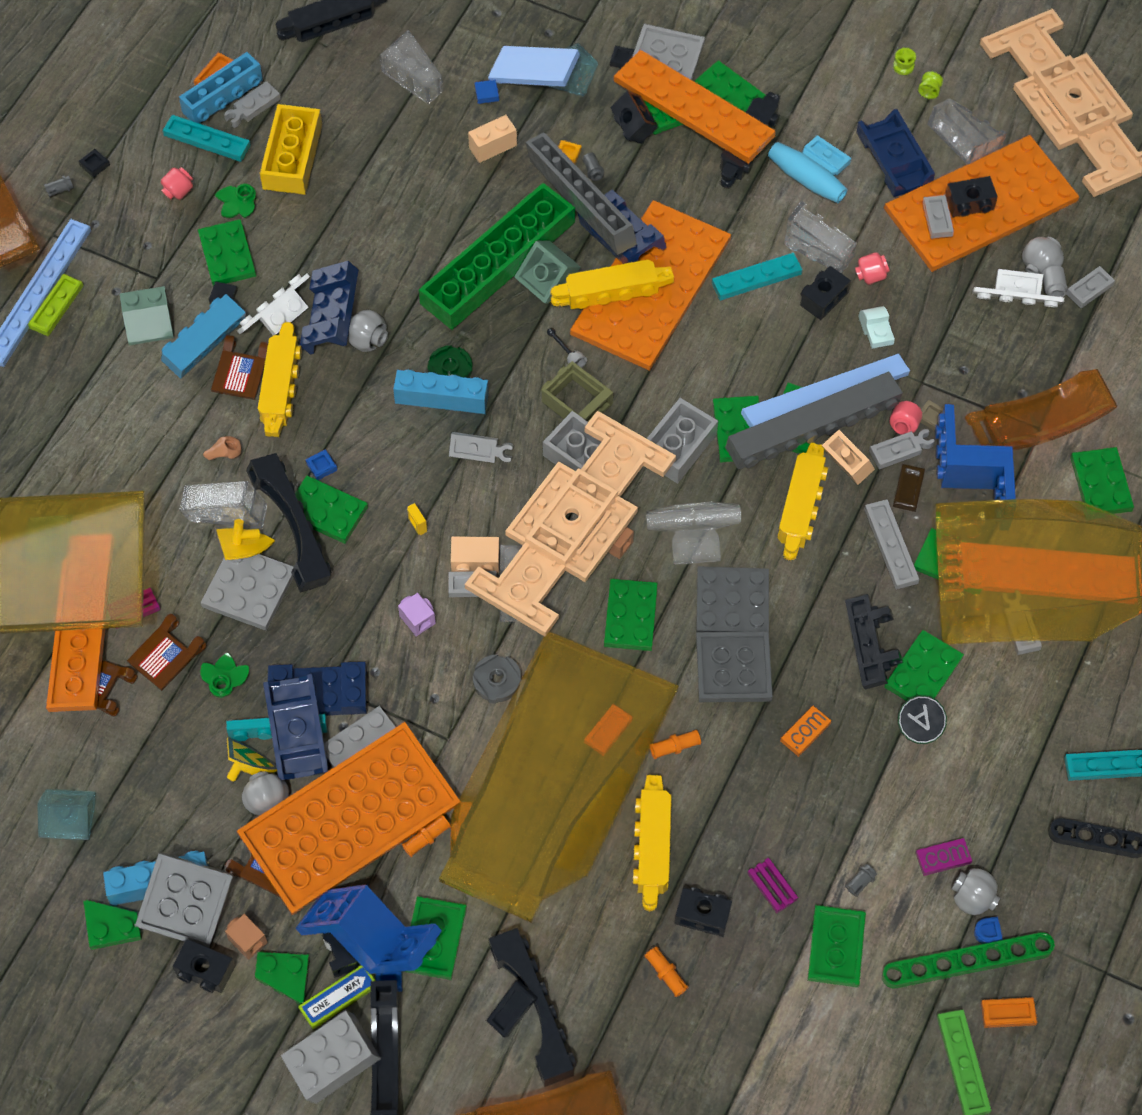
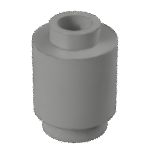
M1050 266L1044 269L1042 274L1045 293L1048 296L1064 297L1067 290L1064 269L1061 266Z

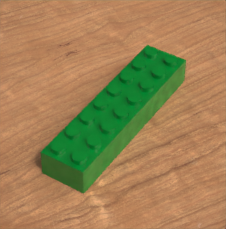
M542 183L419 289L420 305L453 330L516 275L536 241L553 242L575 223V207L546 184Z

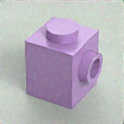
M418 593L412 597L404 598L400 605H398L399 616L415 636L436 624L431 603L427 598L422 599Z

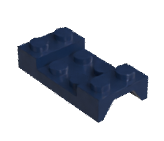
M894 109L884 120L870 125L864 121L858 122L856 133L864 147L870 148L885 174L884 181L893 197L911 192L934 181L935 172L898 109Z
M613 189L606 193L605 197L633 225L637 245L617 255L578 213L580 224L623 264L637 262L639 256L652 247L662 250L667 248L664 235L652 224L647 226L628 209L625 200Z
M344 261L312 271L309 288L314 293L309 325L303 326L300 346L310 355L314 354L315 345L331 342L341 346L347 345L359 271L350 261Z
M342 662L341 667L293 669V665H268V682L294 679L313 674L318 697L319 714H325V716L367 714V668L365 662Z
M308 674L294 679L263 682L278 778L285 781L328 772L329 764L324 745L314 675Z

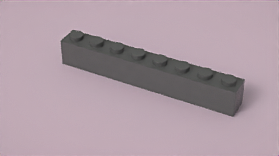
M545 133L526 142L530 162L575 207V210L617 255L637 245L633 225Z
M890 371L733 434L728 437L725 448L738 470L744 467L751 468L761 460L773 459L783 451H792L800 444L816 441L822 435L834 434L839 428L844 426L851 427L861 419L866 417L868 419L873 418L879 412L886 409L888 411L892 410L899 404L903 393Z

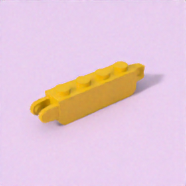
M650 260L572 273L567 276L565 284L553 286L551 289V303L556 307L570 305L571 309H583L597 304L605 305L619 300L626 301L640 296L647 297L658 293L659 287L674 283V275L671 267L655 268L654 262Z
M291 322L281 324L279 335H273L269 338L258 403L260 421L264 424L265 436L279 437L282 427L287 426L288 417L291 418L293 413V404H290L291 398H295L296 385L293 383L294 378L298 379L299 365L296 364L297 359H301L302 347L298 346L294 325Z
M810 443L806 453L797 455L778 533L779 541L785 544L783 556L788 561L796 559L799 547L804 548L806 540L811 541L814 527L810 526L811 520L816 521L819 507L815 506L816 500H821L824 487L820 486L821 480H826L828 467H824L826 458L823 457L824 448L821 444Z
M659 775L646 776L644 790H641V798H636L635 813H640V822L635 821V837H639V845H634V860H639L638 869H633V884H638V893H643L642 905L644 910L653 912L657 908L658 894L666 892L669 883L671 795L666 790H663L662 776Z

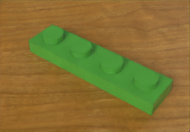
M964 1010L938 1014L937 1020L963 1115L990 1114L991 1108Z

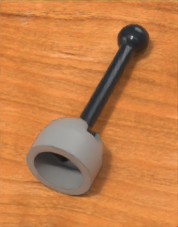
M549 328L547 335L553 337L568 353V364L573 361L579 367H584L587 362L586 356L580 351L572 352L556 335L555 329Z

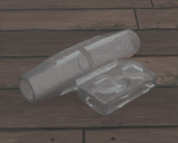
M701 502L675 504L646 511L647 530L675 533L672 539L674 565L721 561L719 536L715 529L741 523L740 504Z

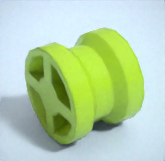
M901 48L897 50L893 64L896 73L909 75L913 72L916 54L912 49Z
M926 72L918 88L920 95L928 99L937 98L940 92L939 88L943 84V78L938 73Z

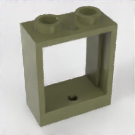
M573 361L567 366H563L558 371L557 376L551 381H547L541 389L542 402L563 419L573 410L555 396L572 380L595 397L578 414L589 422L597 411L603 414L613 404V392Z

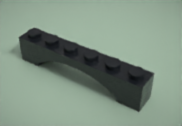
M277 453L250 460L246 472L254 490H261L272 499L284 514L292 530L297 550V562L291 573L300 593L326 585L331 577V567L323 558L322 547L314 538L312 525L305 518L301 501H298L296 498L295 488L292 481L288 480L284 462L279 460Z
M518 928L488 938L489 947L497 968H504L538 997L533 1004L541 1025L542 1042L540 1054L535 1056V1065L544 1087L573 1077V1067L577 1066L572 1052H567L564 1043L567 1042L562 1027L557 1028L554 1021L557 1019L553 1004L548 1005L545 996L548 995L547 988L543 980L538 981L536 973L539 972L534 957L529 958L526 950L530 949L525 934L520 936Z
M397 980L370 981L372 1044L381 1058L372 1065L370 1115H399V990Z

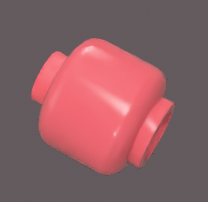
M182 167L179 169L172 168L161 179V185L164 187L161 191L170 200L173 197L181 200L193 188V183L191 182L193 178Z
M877 252L859 258V267L855 268L859 280L864 279L868 285L886 279L887 272H889L884 255L880 256Z
M910 401L899 402L890 416L891 427L898 434L903 435L911 431L914 433L922 420L921 408Z

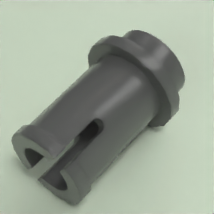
M585 154L582 161L588 170V178L593 181L602 179L604 169L599 166L595 154Z
M64 175L61 179L44 184L49 197L67 190L70 192V189L74 188L70 177H64Z
M867 864L864 867L860 866L859 872L845 887L853 896L858 897L859 893L870 882L876 880L875 876L877 873Z

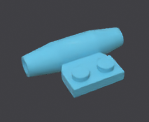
M818 135L804 146L803 153L779 142L772 146L768 154L769 158L787 175L824 198L836 203L843 200L847 193V188L834 175H838L850 164L851 157Z

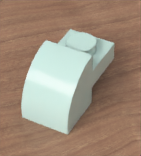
M884 306L865 309L859 312L858 317L864 335L868 336L872 349L894 344L895 339L888 322L889 314Z

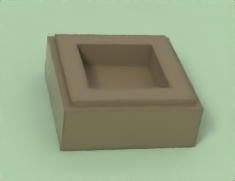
M928 400L921 409L922 420L920 423L935 431V426L938 425V415L943 413V408Z

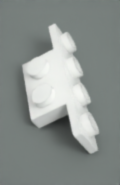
M998 269L995 289L974 287L972 290V294H976L977 298L986 300L993 296L1000 297L999 301L1013 302V299L1022 300V304L1035 305V302H1043L1044 306L1057 308L1058 304L1064 303L1063 297L1041 295L1043 274Z
M308 273L302 277L299 274L289 281L291 286L287 290H284L282 287L272 295L274 300L270 304L265 301L256 309L258 313L253 318L251 315H248L240 322L242 327L237 330L238 333L241 334L260 319L271 334L276 335L280 332L281 324L292 322L304 312L308 306L295 289L310 277Z

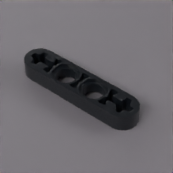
M1064 818L1055 819L1048 830L1050 839L1059 844L1130 858L1142 857V834ZM1058 826L1063 827V835H1058ZM1074 828L1076 830L1074 832L1073 838H1071V831ZM1082 830L1089 831L1092 835V840L1083 841L1079 837V832ZM1106 835L1114 836L1117 840V845H1107L1104 837ZM1123 838H1125V846L1124 848H1121ZM1133 841H1137L1138 846H1140L1138 850H1134V846L1131 845Z

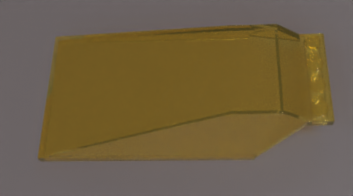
M144 491L0 498V634L143 627Z
M548 632L539 644L517 690L513 694L459 798L461 802L454 808L451 814L450 858L439 877V882L532 923L543 900L580 879L588 877L650 749V744L653 743L678 692L679 686Z

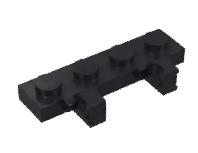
M868 594L847 599L845 603L862 686L866 690L888 684L886 672L890 671L891 667L902 664L903 660L898 649L889 652L881 649L877 628H880L879 623L894 620L892 610L889 606L879 609L878 606H872Z

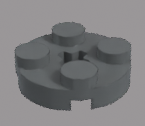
M489 655L477 663L473 674V685L478 695L489 703L504 702L515 696L520 689L521 671L513 659L507 656L504 658L498 657V655ZM493 675H502L501 682H492Z

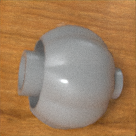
M1036 237L1030 240L1024 247L1022 260L1026 265L1025 270L1027 273L1042 274V271L1050 266H1062L1064 255L1060 243L1054 238Z
M360 311L351 317L348 333L349 343L362 352H370L377 348L370 346V343L381 347L388 336L385 320L375 311Z
M263 771L249 778L250 781L246 784L242 793V801L245 808L250 813L260 816L288 798L289 788L284 780H280L277 775Z
M970 869L967 874L961 872L951 888L957 892L953 897L956 905L960 910L969 915H979L988 909L993 911L1000 900V897L997 896L996 880L989 872L983 869Z

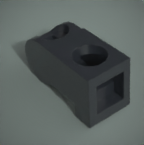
M331 933L322 934L326 948L332 951L335 959L329 962L334 978L358 968L356 959Z

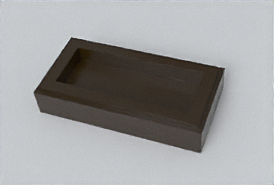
M902 464L893 507L916 512L925 473L924 468Z

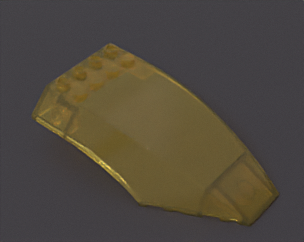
M1011 499L936 504L942 640L944 643L950 645L1013 641L1091 642L1109 630H1113L1120 624L1142 614L1141 525L1082 501Z

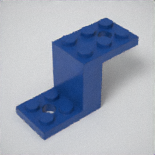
M945 404L943 413L938 415V425L935 426V439H939V445L936 446V459H940V465H937V479H941V488L994 489V501H998V507L995 508V521L999 522V530L1009 531L1016 510L1013 447L956 445L954 405Z
M367 885L328 890L315 901L295 928L301 935L331 933L369 974L417 969L422 964L423 957L427 951L436 944V938L442 931L436 924L405 927Z

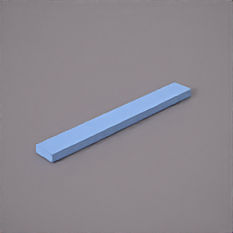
M70 219L0 328V366L4 367L29 329L28 323L64 274L91 232L90 226Z
M896 354L743 408L741 414L749 427H753L890 371L894 380L908 376L910 370L900 355Z

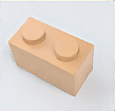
M507 115L468 132L469 149L479 163L517 146V130Z
M840 430L822 445L826 453L857 485L875 470L870 460Z
M452 537L451 571L470 572L475 571L479 566L485 571H496V573H499V537Z

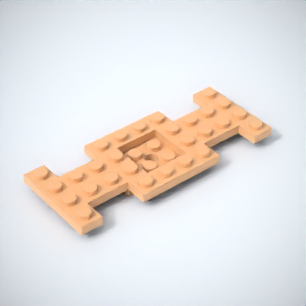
M1053 9L981 38L980 45L991 59L1009 51L1028 76V78L1014 83L1013 89L1057 149L1060 150L1077 142L1097 168V171L1083 176L1082 180L1093 197L1142 176V151L1138 152L1118 126V124L1132 118V111L1087 53L1076 58H1072L1071 55L1066 57L1049 35L1061 30L1064 25ZM1069 94L1079 95V98H1073Z
M599 411L594 414L584 428L585 433L601 441L581 469L578 468L576 471L558 461L506 529V536L523 546L500 577L497 578L478 566L465 583L466 590L544 637L559 619V614L545 607L541 602L562 574L567 571L586 582L638 512V507L620 496L643 466L664 477L676 460V455ZM568 513H575L578 515V518L570 521L565 516Z

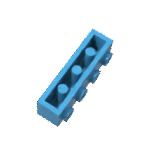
M248 52L244 53L179 96L182 113L190 121L196 123L207 120L209 116L223 109L233 100L240 98L245 92L263 81L260 64Z
M227 294L221 299L219 297L216 298L206 313L201 312L194 319L195 323L192 326L183 328L173 343L170 341L162 348L161 361L180 379L183 378L223 341L226 335H229L240 325V322L245 319L246 312Z
M397 370L393 388L395 404L485 414L489 395L488 380L476 377L463 378L457 375H438L433 372L420 373L413 370Z
M190 851L185 856L179 857L209 866L205 852ZM141 861L136 863L135 866L126 868L117 866L111 868L110 871L103 872L106 896L111 906L143 900L155 862Z

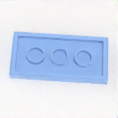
M503 46L488 78L489 80H496V83L566 86L580 53L578 49Z

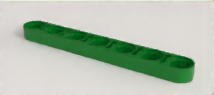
M1036 933L892 962L885 966L882 973V981L889 988H901L1044 959L1051 955L1055 942L1047 933ZM1037 940H1045L1049 944V950L1045 952L1039 951L1035 946V942ZM1015 944L1021 945L1025 954L1021 957L1013 955L1011 946ZM990 949L996 950L1000 955V959L996 962L990 961L986 956V952ZM969 954L974 957L975 964L971 967L965 966L961 961V957ZM941 959L947 960L950 963L951 969L946 972L940 971L936 962ZM913 965H922L926 970V974L921 977L915 976L912 972ZM895 969L900 972L901 979L897 982L890 981L887 977V972Z

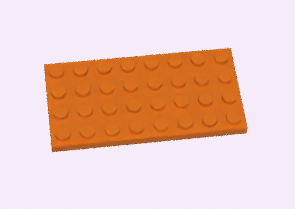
M1028 135L933 182L885 203L884 210L930 271L933 272L1077 202L1079 195L1031 135ZM990 176L998 196L995 210L953 218L950 213L954 230L953 236L931 238L924 211L923 198L945 195L948 183Z
M654 200L641 220L647 226L652 224L664 235L667 248L662 250L652 247L640 255L638 261L650 260L654 262L655 268L671 267L674 283L659 287L658 293L651 296H640L626 301L619 300L605 305L588 306L582 310L570 329V335L649 371L731 240L730 233ZM616 258L611 266L623 263Z
M403 722L238 829L237 834L290 913L294 915L328 890H332L419 832L422 827L425 828L441 815H445L460 805L461 801L408 725Z

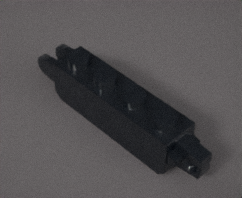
M387 0L316 1L287 12L288 17L277 20L275 24L277 37L281 40L296 37L297 41L300 42L317 38L373 18L375 14L374 8L387 2Z
M768 92L763 99L760 97L754 98L745 113L770 128L772 126L776 127L780 118L778 106L781 96ZM724 149L720 157L722 187L730 188L737 179L742 180L745 173L749 174L753 166V160L748 164Z

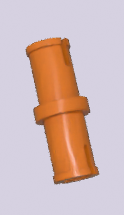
M697 730L679 736L674 734L667 740L650 744V751L654 759L671 753L679 754L681 750L701 745V738Z
M441 815L425 828L422 827L416 835L403 843L402 847L410 857H413L414 854L427 844H433L434 839L450 828L451 825Z
M657 946L644 956L657 971L659 980H664L675 997L680 996L689 988L675 971V965L668 962Z

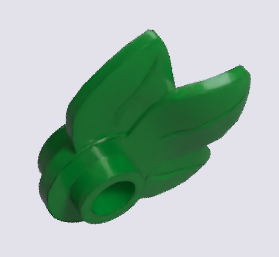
M240 184L238 187L227 186L215 194L217 199L224 202L221 209L222 217L232 218L240 214L246 218L254 211L253 201L256 199V191L249 184Z
M225 653L218 659L215 665L202 663L200 675L202 680L209 684L211 694L215 697L223 698L228 696L234 687L240 686L246 681L249 675V666L241 665L236 667L230 654ZM221 684L226 685L223 689L217 688Z

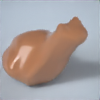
M232 436L221 437L211 448L203 453V456L208 460L218 457L234 459L241 454L240 441Z

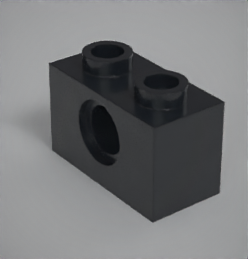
M626 91L610 107L614 114V120L621 126L623 136L628 141L642 144L658 128L656 121L639 94Z
M990 176L948 183L945 193L952 218L995 210L998 198Z
M829 266L825 271H820L811 285L808 284L803 288L800 294V306L819 320H822L849 293L851 280L832 266Z
M683 888L674 924L724 937L732 901L721 894L709 895L703 893L698 888ZM705 906L710 909V912L702 914L697 909Z
M186 939L172 967L179 980L185 983L196 982L200 984L199 987L209 993H213L214 990L222 993L235 968L233 958ZM200 965H209L207 971L203 973L197 972Z

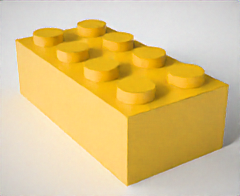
M277 104L260 171L262 188L264 190L306 194L322 129L320 109Z

